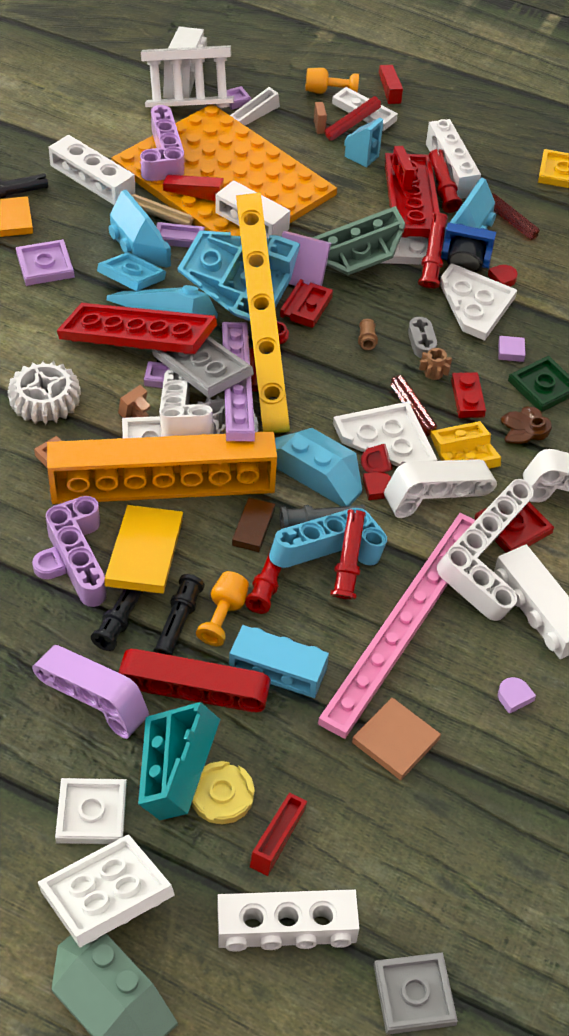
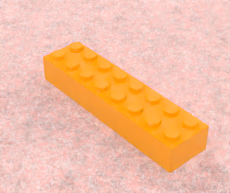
M255 432V441H226V434H202L47 442V469L52 504H61L82 496H91L98 502L275 493L277 452L274 432Z

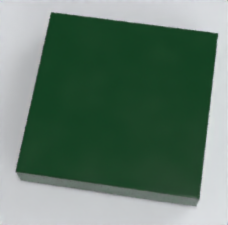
M549 355L509 374L508 381L541 412L569 399V374Z

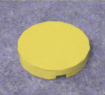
M219 761L204 766L191 803L193 809L201 818L210 823L223 825L238 821L248 813L253 804L255 789L252 778L244 768L239 765L238 767L230 765V762Z

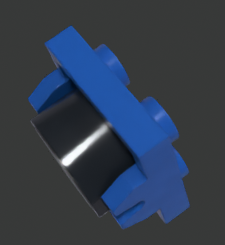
M448 222L441 259L447 260L449 266L453 263L472 272H477L482 267L489 268L496 232Z

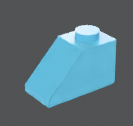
M378 118L349 134L344 142L345 157L366 168L374 162L380 154L384 119Z

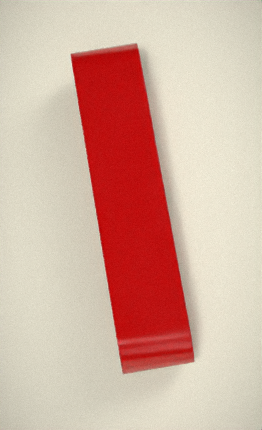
M128 649L124 652L118 672L130 678L138 686L140 692L248 712H261L265 709L271 683L269 676L262 672L139 649Z

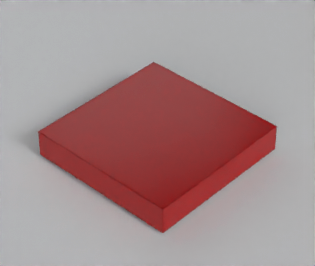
M528 502L494 541L507 553L526 544L529 547L553 533L554 526ZM485 508V509H483V510L477 512V513L475 514V520H477L478 517H479L487 508Z

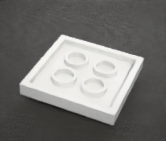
M129 834L38 882L41 893L79 947L97 940L100 936L120 925L128 923L131 919L175 896L172 885Z

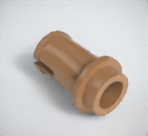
M363 319L359 324L360 336L358 337V343L364 350H372L378 344V337L375 334L376 324L372 319Z

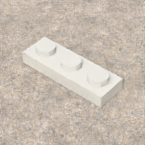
M345 87L333 96L332 104L350 113L369 100V98ZM381 105V108L363 119V121L370 123L378 118L384 119L382 131H385L397 121L398 113Z

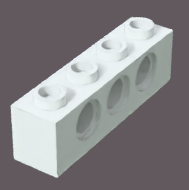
M450 119L429 122L426 146L430 152L435 149L443 151L450 178L456 183L458 188V197L461 199L467 198L478 180H480L481 173Z
M67 135L49 146L50 166L115 205L121 191L127 190L130 195L135 194V174L83 144L81 141Z
M356 890L218 894L219 948H226L234 952L245 950L247 947L276 950L282 946L296 945L300 949L313 948L317 944H331L333 947L342 948L357 942L359 920ZM316 917H325L330 923L320 925L314 919ZM283 918H291L296 924L284 926L279 921ZM249 919H256L261 925L251 928L245 922Z

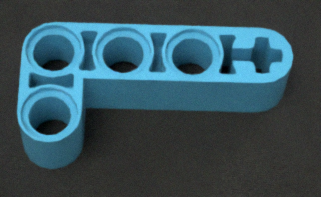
M351 508L354 510V513H356V510L366 513L358 561L365 565H375L381 558L387 543V536L366 510ZM348 510L277 531L269 554L271 562L278 567L286 568L342 551Z

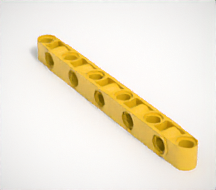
M261 192L236 195L263 432H274V434L290 432ZM277 397V399L269 400L268 398Z

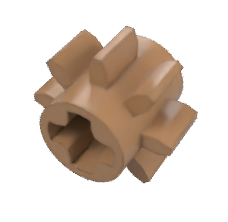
M432 348L428 353H422L419 370L424 371L425 376L429 379L439 380L443 377V374L449 375L452 357H447L443 349Z

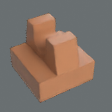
M139 385L121 397L118 414L122 418H129L131 416L148 417L149 415L146 412L150 409V405L146 401L148 391Z

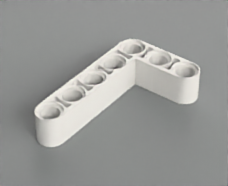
M523 479L512 481L450 547L437 565L438 574L444 581L484 616L494 621L501 620L515 606L517 595L506 582L478 558L533 497L534 490L532 486Z

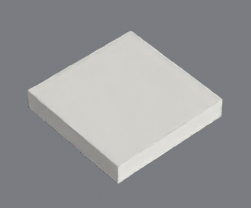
M61 778L55 835L56 843L111 844L122 838L124 835L127 779Z

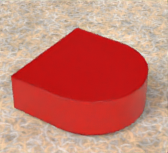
M498 265L489 268L488 276L492 280L509 287L516 283L518 273L514 267Z
M386 444L370 447L363 452L361 465L366 472H388L393 470Z
M384 472L363 473L362 480L368 501L385 498L384 491L391 480V476Z

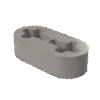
M414 317L411 319L408 336L414 354L421 358L423 352L428 353L430 349L437 348V339L430 320L424 317Z

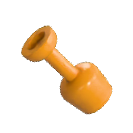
M307 68L305 91L324 94L327 87L331 86L348 87L358 92L359 74H352L349 79L331 78L325 68Z
M226 571L222 573L212 588L211 598L217 605L211 621L202 623L196 630V636L202 642L216 647L224 644L226 635L221 626L227 612L241 609L247 596L249 582L242 575Z

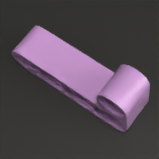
M165 105L154 106L151 109V127L156 148L144 150L140 154L141 177L147 181L165 180L167 175H184V150L172 111Z
M82 496L49 508L46 512V523L49 539L53 546H56L80 600L87 606L95 607L101 605L106 599L105 576L84 535L90 534L99 528V505L95 498Z
M53 645L32 667L34 674L44 684L102 711L110 728L122 738L128 739L146 720V717L149 716V711L140 689L130 678L61 646Z

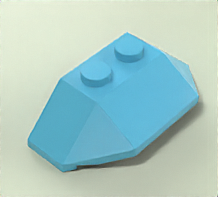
M481 178L478 180L450 223L463 224L479 229H487L488 226L491 227L496 218V213L493 212L495 201L486 179Z
M127 190L121 191L110 213L111 225H109V233L111 237L119 242L124 253L129 252L156 266L170 267L171 247L167 241L165 242L162 239L160 231Z
M314 428L275 438L277 452L276 469L341 507L350 506L361 495L362 484L357 454Z

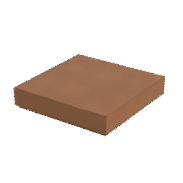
M391 698L353 736L352 743L399 780H402L440 740L441 734L394 698Z

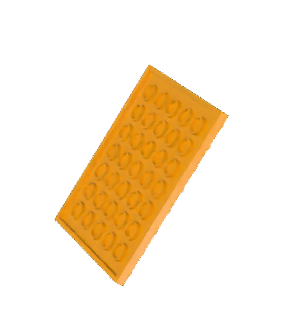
M210 104L175 123L184 150V176L224 178L223 188L234 180L257 193L261 192L262 196L289 209L290 223L337 195V187L214 104ZM153 135L111 157V160L135 174V182L171 208L190 214L194 219L193 225L205 227V231L231 232L232 236H241L240 227L237 224L216 214V201L163 191L164 180L147 181L141 177L140 154L144 150L156 148Z

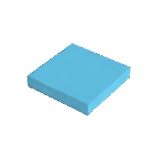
M129 252L100 262L97 267V272L135 291L163 281L166 276L165 270Z

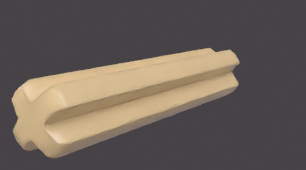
M136 194L131 195L147 214L174 224L192 225L194 221L190 214Z

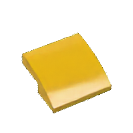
M481 421L431 431V438L441 461L480 459L485 461L489 469L501 466V456L490 444L491 434Z

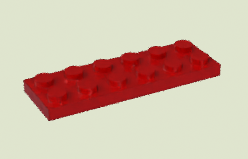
M385 153L384 163L390 208L396 206L405 222V228L401 237L429 238L432 214L440 213L429 155L407 154L410 155L412 166L416 167L417 177L416 181H413L412 190L403 191L392 168L393 153Z
M81 303L57 329L59 339L71 340L72 342L80 341L93 344L115 345L117 347L125 346L138 349L160 350L162 352L171 351L196 354L217 326L216 316Z

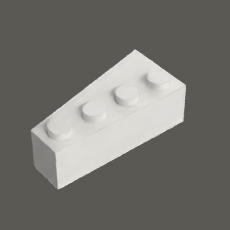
M178 27L168 48L207 47V37H204V29ZM183 59V63H181L183 98H190L195 81L194 63H192L191 59ZM164 60L163 98L174 99L172 64L169 63V60Z

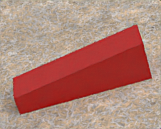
M380 65L379 75L388 104H401L403 87L393 65Z
M167 175L163 182V191L216 201V194L223 189L224 178Z
M289 792L254 848L250 868L269 876L306 809V800Z

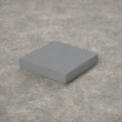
M443 952L374 961L373 966L386 1035L457 1025L458 1020Z

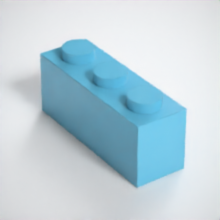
M242 625L229 653V666L262 672L269 676L270 684L315 698L327 670L329 653L315 646H306L294 642L287 637H278L266 633L260 628Z

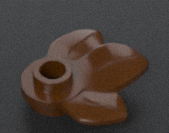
M525 406L521 412H509L500 418L501 422L511 429L504 439L507 443L522 444L529 442L531 439L543 440L549 436L552 429L551 421L543 417L542 412L535 407Z

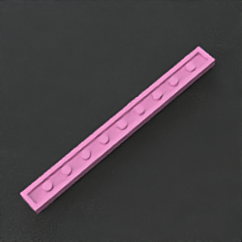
M459 513L319 717L318 725L346 739L447 587L448 583L438 574L437 565L450 547L476 521L475 519Z

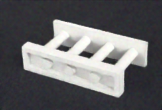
M231 45L142 50L141 61H147V65H150L153 99L147 100L145 107H151L152 109L157 105L184 106L217 104L218 108L230 107V103H234V96H227L225 61H227V57L232 55ZM205 58H214V62H216L218 96L205 97L203 74ZM183 59H191L192 63H194L195 98H183L181 63H183ZM160 60H169V63L172 64L174 99H161Z

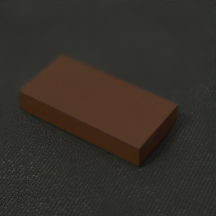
M248 497L232 539V546L260 552L275 512V504Z

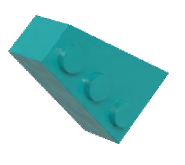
M198 702L146 717L138 805L158 820L185 815L189 812L221 720L203 703Z

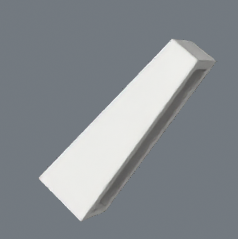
M268 87L230 116L243 125H247L280 107L279 94Z

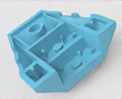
M200 230L177 268L178 272L234 316L250 321L241 236H232L231 232ZM269 235V238L266 239L276 308L291 280L300 243L278 235Z

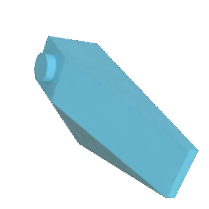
M190 285L180 288L121 291L107 295V301L125 307L216 316V319L218 317V313L209 295L198 291L197 287Z

